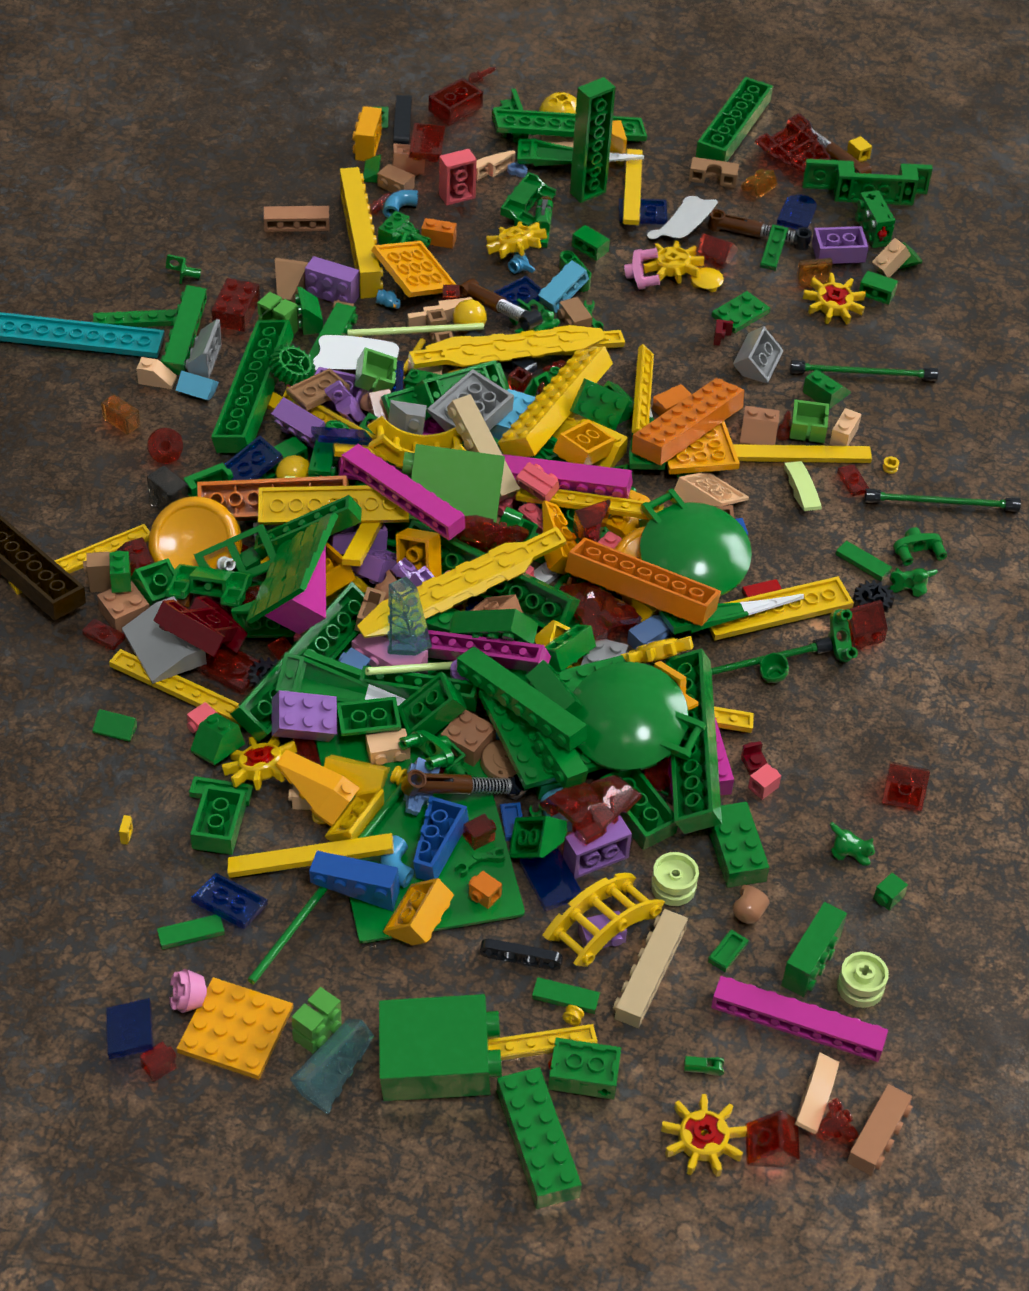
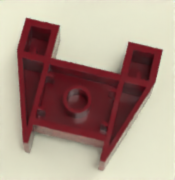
M208 596L195 597L190 610L174 599L164 600L153 620L159 625L160 629L174 634L214 657L222 643L238 653L248 634L219 604Z

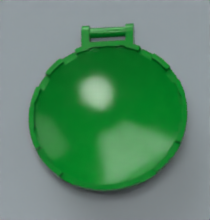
M673 488L667 490L666 494L651 502L641 504V510L650 520L645 526L640 540L641 560L721 591L720 596L729 593L743 581L751 563V544L743 527L730 514L708 504L684 503ZM668 500L673 503L657 513L653 510V508Z
M620 662L604 666L588 675L573 693L583 706L574 716L587 724V740L578 745V747L588 759L608 769L628 771L641 768L643 770L657 765V762L665 757L668 758L671 754L684 760H690L692 756L691 751L700 733L706 727L704 722L688 716L687 702L677 683L660 669L647 664ZM688 728H692L693 731L685 747H680Z

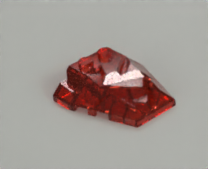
M800 113L789 118L786 128L773 136L765 133L755 139V143L766 153L802 172L805 169L806 159L831 160L823 144H819L817 140L818 135L812 132V125Z
M470 515L465 516V529L457 534L455 538L484 553H489V550L504 543L523 542L529 535V530L518 525L507 526L506 522L498 524L493 522L494 519Z
M590 582L563 585L559 588V590L580 600L574 616H580L582 619L580 625H591L595 641L607 639L613 627L623 626L628 631L641 623L642 618L634 607Z
M612 775L593 781L590 784L583 783L564 788L542 801L540 807L551 817L560 813L572 823L574 836L587 845L602 837L607 832L606 827L611 822L615 824L619 820L618 815L621 812L626 813L642 797L640 792L618 775Z

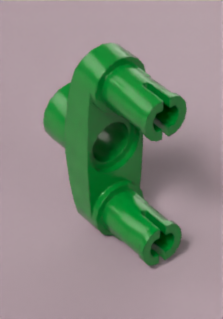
M917 527L908 529L904 534L905 537L897 540L893 545L895 553L899 555L904 566H909L913 563L914 559L910 554L911 552L932 549L939 561L946 559L948 555L939 534L921 533Z
M838 609L830 615V632L828 637L831 639L836 659L840 662H848L858 655L857 649L852 647L848 620L852 618V612L849 609ZM837 632L842 636L841 641L836 637Z
M417 730L412 732L411 735L399 738L398 744L402 750L418 747L429 756L425 762L428 770L447 767L454 762L451 741L445 735L436 737L425 730Z

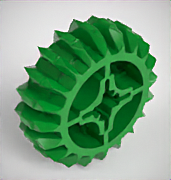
M288 344L280 345L273 351L269 360L270 372L274 373V378H278L279 382H284L285 386L288 384L291 387L315 375L316 366L314 365V360L310 359V354H306L305 350H300V347H294L293 344L291 346Z

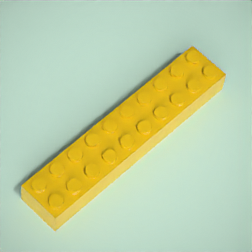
M359 167L340 168V195L354 267L359 270L360 298L377 297L378 290H383V280H380L383 277V268L379 267L381 262L371 251L373 246L377 245L376 235H373L374 225H371L372 215L370 214V205L367 204L368 195L364 194L366 193L363 173L360 174Z
M593 346L586 350L579 349L574 352V356L567 360V364L559 370V373L551 379V382L527 406L525 412L519 415V419L511 424V428L502 435L503 437L498 441V444L503 454L531 457L539 452L572 413L570 409L584 378L597 383L613 364L605 346Z

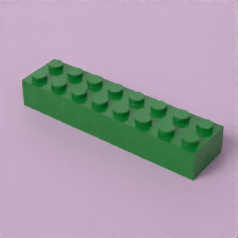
M605 77L577 88L570 194L580 203L604 194L607 190L616 87Z
M745 77L698 140L696 157L728 162L770 103L773 85Z

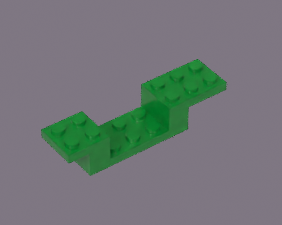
M806 159L802 188L834 190L835 202L857 203L860 199V193L879 190L886 204L913 205L916 194L928 193L933 167L932 165L901 164L898 175L855 173L854 161Z
M496 360L422 380L414 387L385 394L381 399L388 418L391 400L427 405V408H429L472 369L506 391L510 388L500 362L497 363ZM426 408L425 421L434 419V418L427 412V408Z

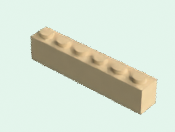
M471 394L452 400L447 407V412L456 426V431L461 435L465 448L472 452L502 455ZM504 461L499 502L513 497L520 490L506 461Z
M664 909L661 916L657 915L653 925L655 929L653 932L650 931L645 942L647 945L645 948L642 947L637 958L639 962L637 965L633 964L629 974L631 978L623 984L621 990L623 995L621 998L617 997L613 1009L616 1010V1020L639 1029L686 931L687 917Z

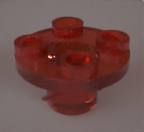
M166 427L155 430L147 442L148 453L159 463L168 464L177 461L183 450L181 435L175 430Z
M667 757L657 762V765L641 770L657 792L663 791L671 784V779L668 776L669 758Z
M838 1097L828 1101L830 1112L821 1120L818 1128L820 1134L826 1140L841 1136L848 1142L856 1140L859 1134L851 1124L853 1117L848 1109L843 1110V1105Z

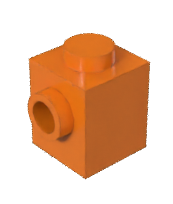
M482 871L478 876L475 875L471 878L469 882V896L474 902L480 903L489 909L502 896V883Z

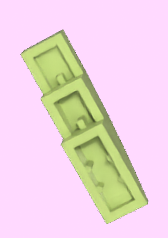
M802 461L784 463V470L789 476V484L794 489V498L804 511L822 509L816 488Z

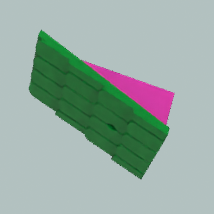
M335 513L325 515L318 523L311 524L305 531H300L291 540L288 539L279 546L274 562L270 563L265 581L261 584L257 597L251 604L246 622L252 624L266 616L300 634L326 618V543L339 515Z

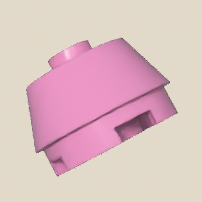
M187 969L174 972L170 982V986H173V997H169L171 1008L181 1013L200 1008L207 994L204 977Z

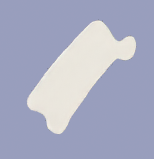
M697 196L686 197L672 218L661 229L648 232V238L655 239L661 235L675 238L687 236L709 215L718 201L715 199L702 200Z
M324 335L319 339L320 352L313 360L316 366L315 370L318 367L327 369H356L357 359L364 347L396 358L399 353V347L393 342L377 339ZM396 368L395 381L399 380L404 374L399 368Z

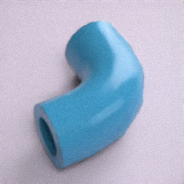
M400 190L391 194L384 203L383 214L389 218L395 211L399 212V209L403 206L417 207L418 190Z
M393 835L394 853L381 855V864L398 867L399 884L405 888L413 878L414 869L401 861V857L408 849L407 843L401 837Z

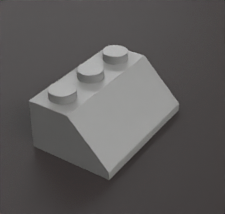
M219 319L201 329L199 336L195 337V346L191 348L190 358L186 360L185 365L189 373L210 378L222 346Z
M762 326L748 333L733 365L742 376L767 383L784 350L765 326Z
M391 400L388 422L403 431L423 435L427 405Z

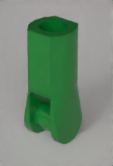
M685 1056L684 1072L722 1076L724 1074V1069L722 1068L724 1059L720 1057Z

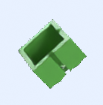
M272 292L267 293L257 302L258 315H260L258 320H289L293 334L298 331L297 304L286 299L282 300V297Z
M364 347L357 359L354 386L368 391L373 389L372 392L386 389L391 391L395 385L397 358Z
M794 400L790 439L805 440L808 438L812 442L825 443L829 404Z
M319 987L307 1000L309 1004L318 1009V1012L304 1003L292 1016L293 1040L312 1054L318 1048H323L328 1038L333 1033H337L342 1026L341 1001L322 987Z

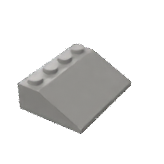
M472 369L427 408V412L446 432L456 427L448 415L447 407L452 400L471 394L489 430H491L513 410L514 395Z
M173 596V597L167 598V599H165V600H173V599L176 600V599H175V597ZM162 601L153 604L122 628V632L152 684L207 664L206 652L174 634L160 629L159 625L153 621Z

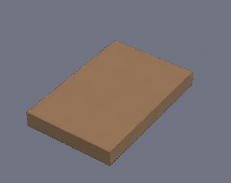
M329 368L287 388L286 393L304 410L308 411L331 400L325 393V388L340 380L348 391L350 390V385Z

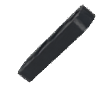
M488 938L482 940L479 950L480 954L486 958L547 970H559L563 960V956L556 951Z

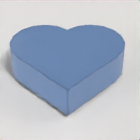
M518 162L511 163L507 166V173L517 177H525L527 167L524 164H518Z

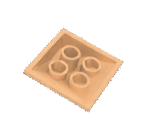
M709 472L679 477L674 489L684 503L693 502L711 506H725L749 499L747 495Z

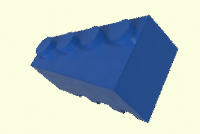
M429 796L425 821L421 828V837L418 841L413 861L416 878L427 881L439 877L469 823L467 806Z
M316 851L309 870L311 883L390 911L394 910L400 893L398 867Z

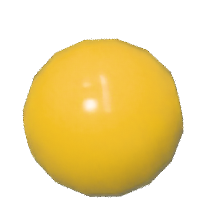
M473 299L459 302L452 313L454 324L484 323L485 326L487 321L484 306Z
M286 456L279 462L276 468V478H285V476H295L296 478L309 477L308 469L310 463L302 456Z

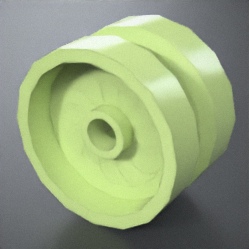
M669 852L661 855L653 867L651 879L653 895L656 899L664 900V904L669 906H681L693 899L697 888L699 869L696 862L688 855L680 852Z
M870 952L852 953L845 958L837 981V989L840 996L848 1004L855 1007L867 1008L874 1006L881 1000L889 978L888 968L881 958Z

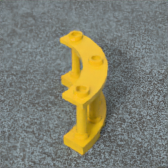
M383 416L367 425L377 436L376 439L368 443L369 448L384 461H389L401 469L403 468L404 453H415L416 444L465 450L461 445L463 439L456 431V427L438 434L419 435L398 429Z
M632 873L614 874V878L609 880L603 878L568 903L570 907L563 915L559 913L553 919L542 936L550 941L559 942L562 940L578 954L574 964L576 966L588 967L594 961L597 953L619 932L624 931L628 926L636 922L655 919L661 913L665 901L662 899L649 900L633 886L636 877ZM629 893L639 904L635 905L625 895ZM613 896L627 910L617 915L602 900ZM595 906L611 920L601 930L583 916L591 907ZM575 921L594 936L584 948L567 934V930Z

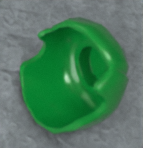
M773 652L765 655L760 660V674L764 681L779 683L787 677L789 665L786 657L781 653Z

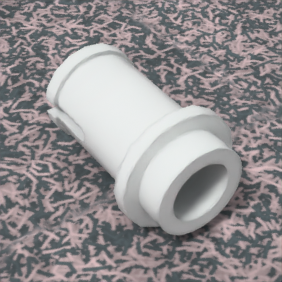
M226 556L220 557L217 561V567L221 570L230 571L236 566L235 561L233 562V559Z

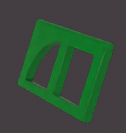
M261 524L194 554L199 567L211 568L204 556L227 546L233 561L236 563L238 572L250 573L252 578L268 572L270 563L274 562L276 551L264 524ZM258 533L270 560L247 570L235 542Z

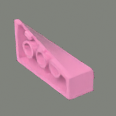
M360 633L352 641V648L371 659L369 664L371 667L428 663V650L423 648L417 650L415 645L409 643L403 645L396 638L392 640L387 639L386 635L364 638ZM428 671L413 672L428 675Z

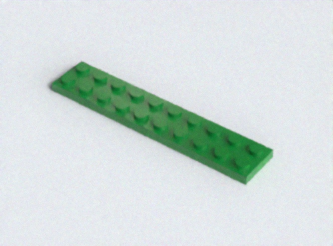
M493 108L492 110L496 131L500 133L574 137L575 113ZM613 116V121L621 120L627 140L636 142L647 140L648 136L641 118Z

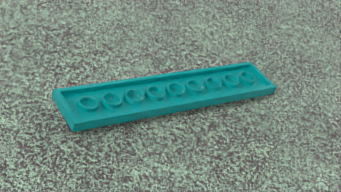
M0 312V341L158 358L165 337V331L159 329Z

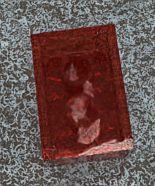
M464 78L429 95L428 111L448 125L483 107V91Z
M227 278L211 310L212 322L219 319L220 327L245 332L257 307V302L260 301L259 284Z

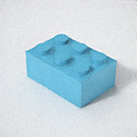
M508 389L507 391L514 395L513 410L490 430L492 436L500 440L503 437L502 435L511 428V424L519 419V415L524 413L527 406L535 400L534 396Z

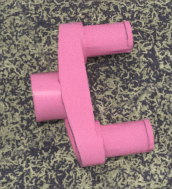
M657 248L634 250L632 263L624 265L626 278H635L639 290L660 285L659 275L644 277L643 273L644 260L658 258Z

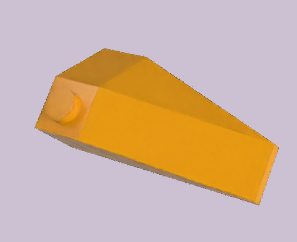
M544 500L542 502L543 533L558 527L567 541L566 545L544 555L546 565L552 572L565 574L567 573L565 568L568 553L577 545L575 542L577 537L567 528L568 522L559 506Z
M287 749L275 764L287 781L297 788L300 792L299 796L309 803L312 807L311 811L331 827L359 790L358 786L344 776Z

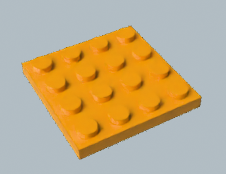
M422 241L374 245L371 250L408 297L454 292L458 287Z
M725 421L665 462L669 474L739 469L740 466Z
M213 977L207 988L203 1005L196 1009L177 1046V1053L259 1080L294 1008L293 1003Z

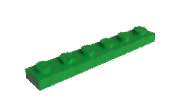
M177 309L93 313V322L131 327L173 326L174 316L177 317L178 314Z

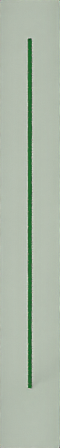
M631 487V490L637 492L635 487ZM610 514V515L607 517V519L603 522L604 525H605V523L607 522V520L611 517L612 514ZM570 573L563 574L554 587L561 590L572 575ZM447 724V725L441 730V732L437 735V737L441 736V733L445 730V728H446L449 724ZM423 753L420 758L426 760L429 756ZM401 783L358 838L369 837L402 795ZM320 886L250 975L248 978L249 983L254 985L326 893L327 888Z

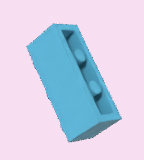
M571 260L540 291L538 296L541 303L554 313H557L559 302L570 299L589 280L586 269Z

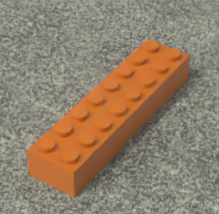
M715 378L634 433L632 453L661 466L742 409L744 389L727 383L722 379Z
M346 475L197 482V493L199 497L210 498L224 505L237 521L258 520L259 487L349 486Z
M584 537L568 553L565 572L570 573L572 576L580 577L592 584L603 586L607 590L618 592L624 597L633 598L642 604H648L660 611L673 614L677 618L688 620L695 625L703 626L717 610L721 594L720 590Z

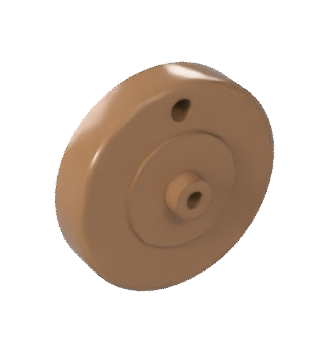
M501 740L493 741L484 748L480 763L482 770L489 778L506 779L517 774Z

